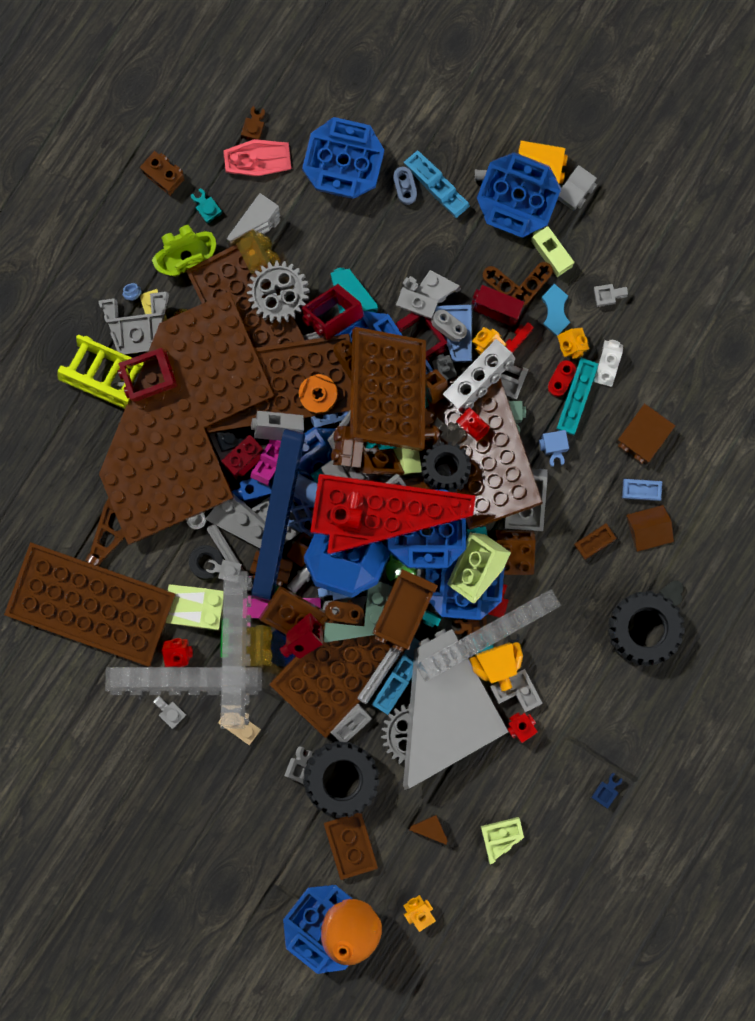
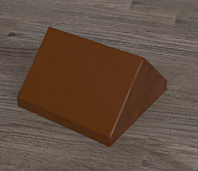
M363 442L361 468H356V473L404 474V470L393 449L379 450L377 445L367 449L365 447L366 443Z
M663 505L626 515L636 552L674 542L672 522Z

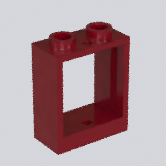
M339 284L302 307L304 315L302 318L305 324L312 326L319 336L322 335L327 340L364 316L361 302ZM336 304L341 305L345 309V311L325 324L317 318Z
M482 285L480 290L476 289L471 304L474 305L473 311L515 328L525 302Z
M411 312L396 322L395 325L402 332L423 318L439 341L438 344L426 351V360L429 363V358L435 354L436 356L441 355L446 351L447 341L440 331L433 327L431 319Z
M162 347L118 363L120 367L118 369L119 377L121 380H124L126 385L124 387L125 395L134 402L178 387L167 352ZM157 357L165 382L135 392L127 368Z
M249 435L221 461L225 469L239 482L257 465L264 450Z

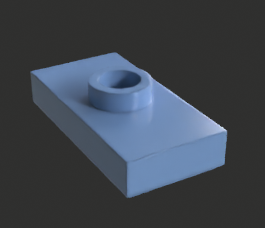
M623 479L622 499L661 501L662 481Z

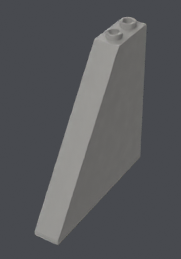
M445 629L435 634L436 638L431 641L429 638H426L419 642L420 647L414 650L403 781L405 790L508 733L478 675L473 672L472 664L452 629L447 632Z

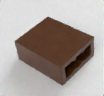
M644 403L616 441V444H618V448L622 452L632 454L636 462L647 465L675 425Z

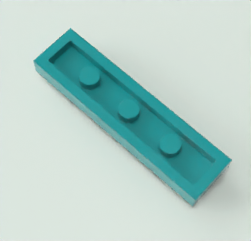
M580 358L556 430H566L567 434L575 435L599 365L598 363Z

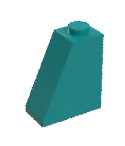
M337 268L331 273L333 287L337 284L342 286L361 302L363 311L378 312L376 302L350 269ZM337 304L339 314L345 311L341 305Z

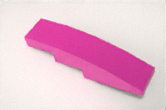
M269 440L259 462L251 473V478L269 485L275 475L281 444L280 440Z

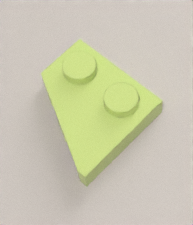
M519 817L481 826L490 864H493L499 856L506 853L515 843L524 838Z

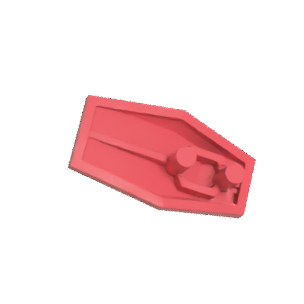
M254 139L223 151L226 173L263 176L291 170L289 144L287 142Z

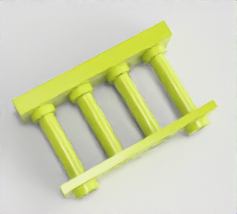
M77 335V346L80 348L69 367L60 366L57 371L58 380L125 409L130 399L126 397L124 392L125 383L119 390L112 388L110 385L118 369H120L118 363L129 360L131 357L94 342L88 336ZM86 351L97 354L87 374L82 375L76 372ZM104 358L113 361L114 364L104 382H98L93 379ZM144 362L129 367L131 369L129 375L132 384L138 373H140Z

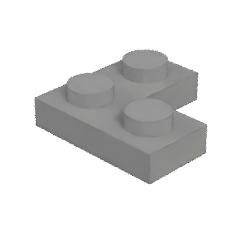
M525 669L519 671L517 675L509 677L512 688L509 690L501 691L499 683L490 686L498 704L515 695L524 712L543 704Z

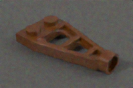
M109 498L103 507L91 551L85 559L86 562L96 566H100L102 561L125 539L122 529L114 531L109 527L110 516L112 513H115ZM105 531L115 536L108 547L100 545V539ZM94 554L99 555V559L96 558V557H94L93 555H94Z

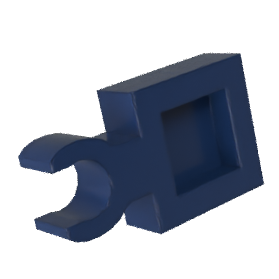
M615 773L610 774L607 784L601 781L591 796L592 799L606 809L609 808L618 794L614 788L622 782V778L616 783L613 782L612 777Z

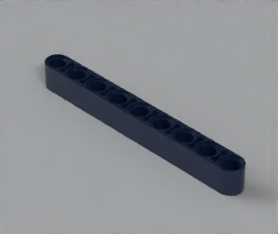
M285 429L282 435L252 588V597L270 601L275 594L304 447L305 433Z

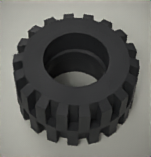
M440 442L439 446L434 444L431 450L428 449L422 462V478H424L426 485L429 484V489L448 490L453 493H457V489H463L464 484L466 485L471 469L470 457L466 455V450L464 448L460 450V445L456 444L453 446L452 442H448V445ZM447 460L453 462L458 470L451 476H442L435 470V465L440 461Z

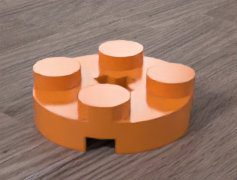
M316 374L302 382L299 388V398L302 405L308 411L316 414L327 413L337 402L338 389L328 376ZM322 389L323 397L315 399L314 391Z

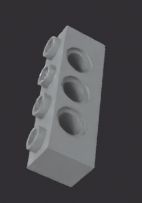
M495 339L443 393L444 397L463 414L468 408L473 407L474 402L478 398L486 394L487 388L492 383L495 384L505 370L513 366L515 361L513 353ZM493 361H498L495 367H490ZM479 375H485L483 380L477 381ZM466 389H471V392L469 394L463 395V392Z

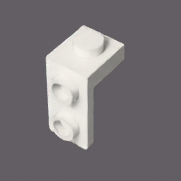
M616 340L604 341L594 382L607 386L613 385L623 352V345Z

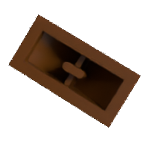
M437 815L410 826V831L447 844V838Z

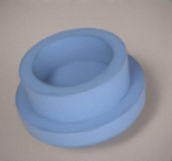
M135 283L128 284L123 288V297L126 300H136L142 293L141 288Z

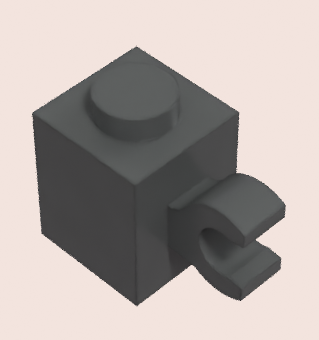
M441 354L433 358L434 360L431 361L433 370L437 369L447 381L457 377L450 355L445 356Z

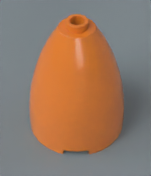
M356 899L343 900L330 908L324 917L321 928V940L326 954L333 961L341 965H355L367 959L376 949L382 935L381 920H379L375 911L366 902Z

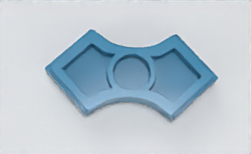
M553 284L541 299L547 307V319L543 325L557 337L569 325L570 321L564 313V303L568 295L557 285Z

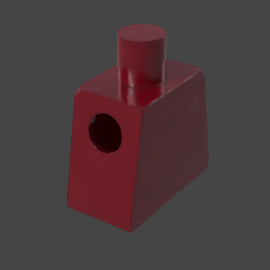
M311 613L307 614L287 632L286 644L280 648L281 653L285 657L294 654L297 658L301 659L323 644V625Z

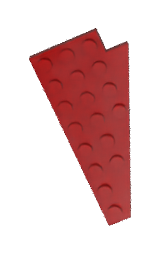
M319 474L310 532L329 535L327 554H333L472 517L476 496ZM351 493H359L356 508L362 510L359 529L334 525L330 516L332 508L338 504L349 507ZM339 511L336 513L335 518L343 520L346 518V513Z

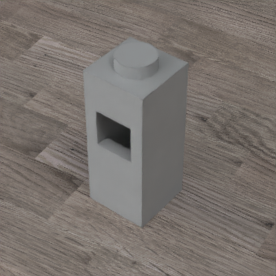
M257 411L256 418H252L251 422L254 438L281 441L285 429L302 433L304 431L303 415Z

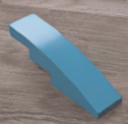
M418 150L404 161V164L455 218L470 207L469 202L443 177L442 172Z
M413 637L410 644V649L405 650V653L399 659L372 703L373 706L387 715L412 678L414 650L420 647L418 643L421 642Z

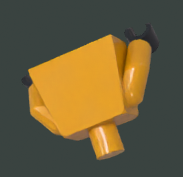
M516 633V640H512L510 635H508V643L474 654L473 649L469 648L471 655L467 657L472 664L473 672L483 681H489L490 683L498 681L501 691L512 688L509 677L517 675V670L521 667L523 653L519 643V634Z

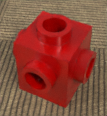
M175 638L164 642L162 652L165 667L175 666L180 668L188 665L190 658L193 657L192 646H189L188 639Z
M517 712L509 718L511 722L508 723L509 728L507 730L512 738H517L520 743L538 733L534 727L536 722L530 714L526 715V713L520 714ZM520 723L524 724L523 730L519 728Z

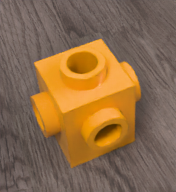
M485 327L472 340L476 346L475 350L480 355L495 339L506 346V343L500 338L501 335L496 330H489Z
M583 328L569 329L557 335L564 357L572 356L573 359L583 356L584 351L589 350L588 340Z
M420 895L410 899L403 905L407 912L404 916L409 924H415L419 932L436 922L430 912L433 910L428 900L423 901Z

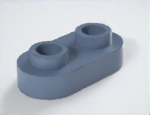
M399 167L395 170L393 176L398 199L401 203L410 205L417 197L412 172L407 167ZM405 176L406 179L402 181L399 177ZM409 193L411 197L405 198L404 194Z

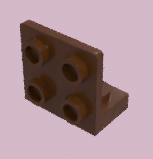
M496 530V542L511 552L504 567V575H533L536 542L534 531Z

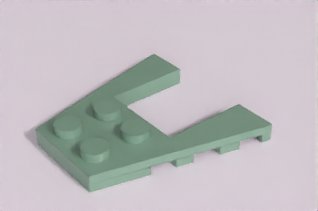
M378 582L377 585L367 590L364 626L325 623L323 642L374 635L372 634L373 629L393 586Z

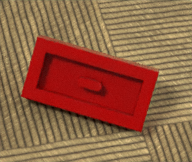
M529 322L525 326L521 324L515 331L516 336L514 339L511 340L509 338L505 342V347L513 353L532 332L534 327Z

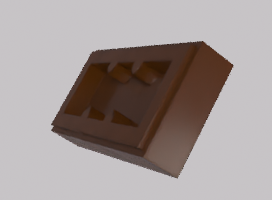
M607 523L576 542L574 546L582 558L586 560L617 538Z

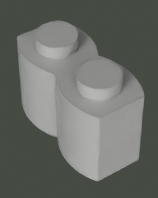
M578 165L561 188L557 200L573 211L577 207L580 209L586 201L584 196L587 193L591 194L597 186L595 183L597 178Z

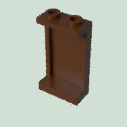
M401 569L373 629L372 634L376 635L375 639L382 643H386V641L394 643L392 647L402 652L404 648L409 650L417 628L438 585Z

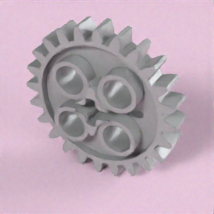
M276 261L275 266L268 262L267 269L261 266V273L255 270L257 277H250L254 283L248 284V288L252 289V291H248L247 295L252 296L248 301L249 303H255L251 308L252 310L258 309L256 312L257 316L263 314V320L270 317L271 323L277 318L279 324H281L282 318L289 322L288 316H292L295 319V312L302 313L300 306L306 305L303 300H309V297L304 294L309 293L310 290L304 288L308 285V282L302 281L305 275H299V268L293 271V264L287 267L286 261H284L282 266H280L278 261ZM282 277L290 278L286 284H281L280 279ZM264 283H271V287L268 290L262 289ZM276 289H280L281 295L277 296ZM289 294L295 295V299L292 302L285 300ZM271 300L277 301L276 306L273 308L267 307L268 302Z
M410 703L408 709L401 705L400 712L395 708V716L389 714L388 717L391 721L385 720L384 724L387 725V728L381 729V731L386 732V735L381 736V739L387 741L382 746L389 747L386 754L392 752V760L396 757L399 758L398 764L403 760L405 761L406 751L400 750L398 744L402 740L407 742V737L396 738L395 735L408 733ZM399 721H404L407 724L406 731L398 730L397 723Z

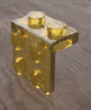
M253 229L234 240L250 273L253 275L255 270H262L261 266L266 268L268 262L272 266H275L276 261L278 263L281 262L276 252L273 253L270 247L272 246L271 240L268 236H264L262 232L259 233Z
M256 625V627H238L234 629V666H271V627Z

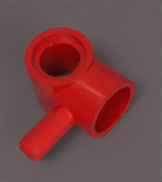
M468 408L456 421L464 431L477 441L482 439L490 429V426L471 408Z
M351 493L349 507L338 504L332 508L330 516L334 525L359 529L362 510L356 509L359 493ZM343 511L346 513V518L337 520L335 518L336 513Z

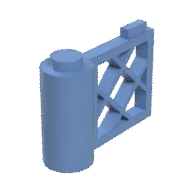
M298 474L294 497L300 499L302 505L295 506L294 502H292L291 511L296 520L289 519L288 526L313 537L314 533L305 528L302 522L310 521L312 524L313 515L309 507H314L318 483ZM304 509L307 517L300 518L297 510Z

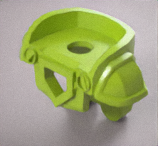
M185 225L179 229L180 234L173 236L172 233L162 236L164 249L156 253L152 259L154 267L164 275L175 277L212 257L217 245L212 232L205 231L195 234L189 225ZM184 251H189L192 254L191 257L185 260L181 259V253Z

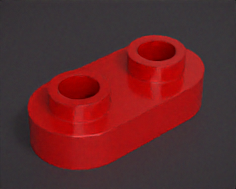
M562 361L557 366L548 383V392L552 396L560 397L566 392L576 373V367L571 361ZM568 367L570 372H564L563 368ZM559 383L561 388L556 389L554 384Z

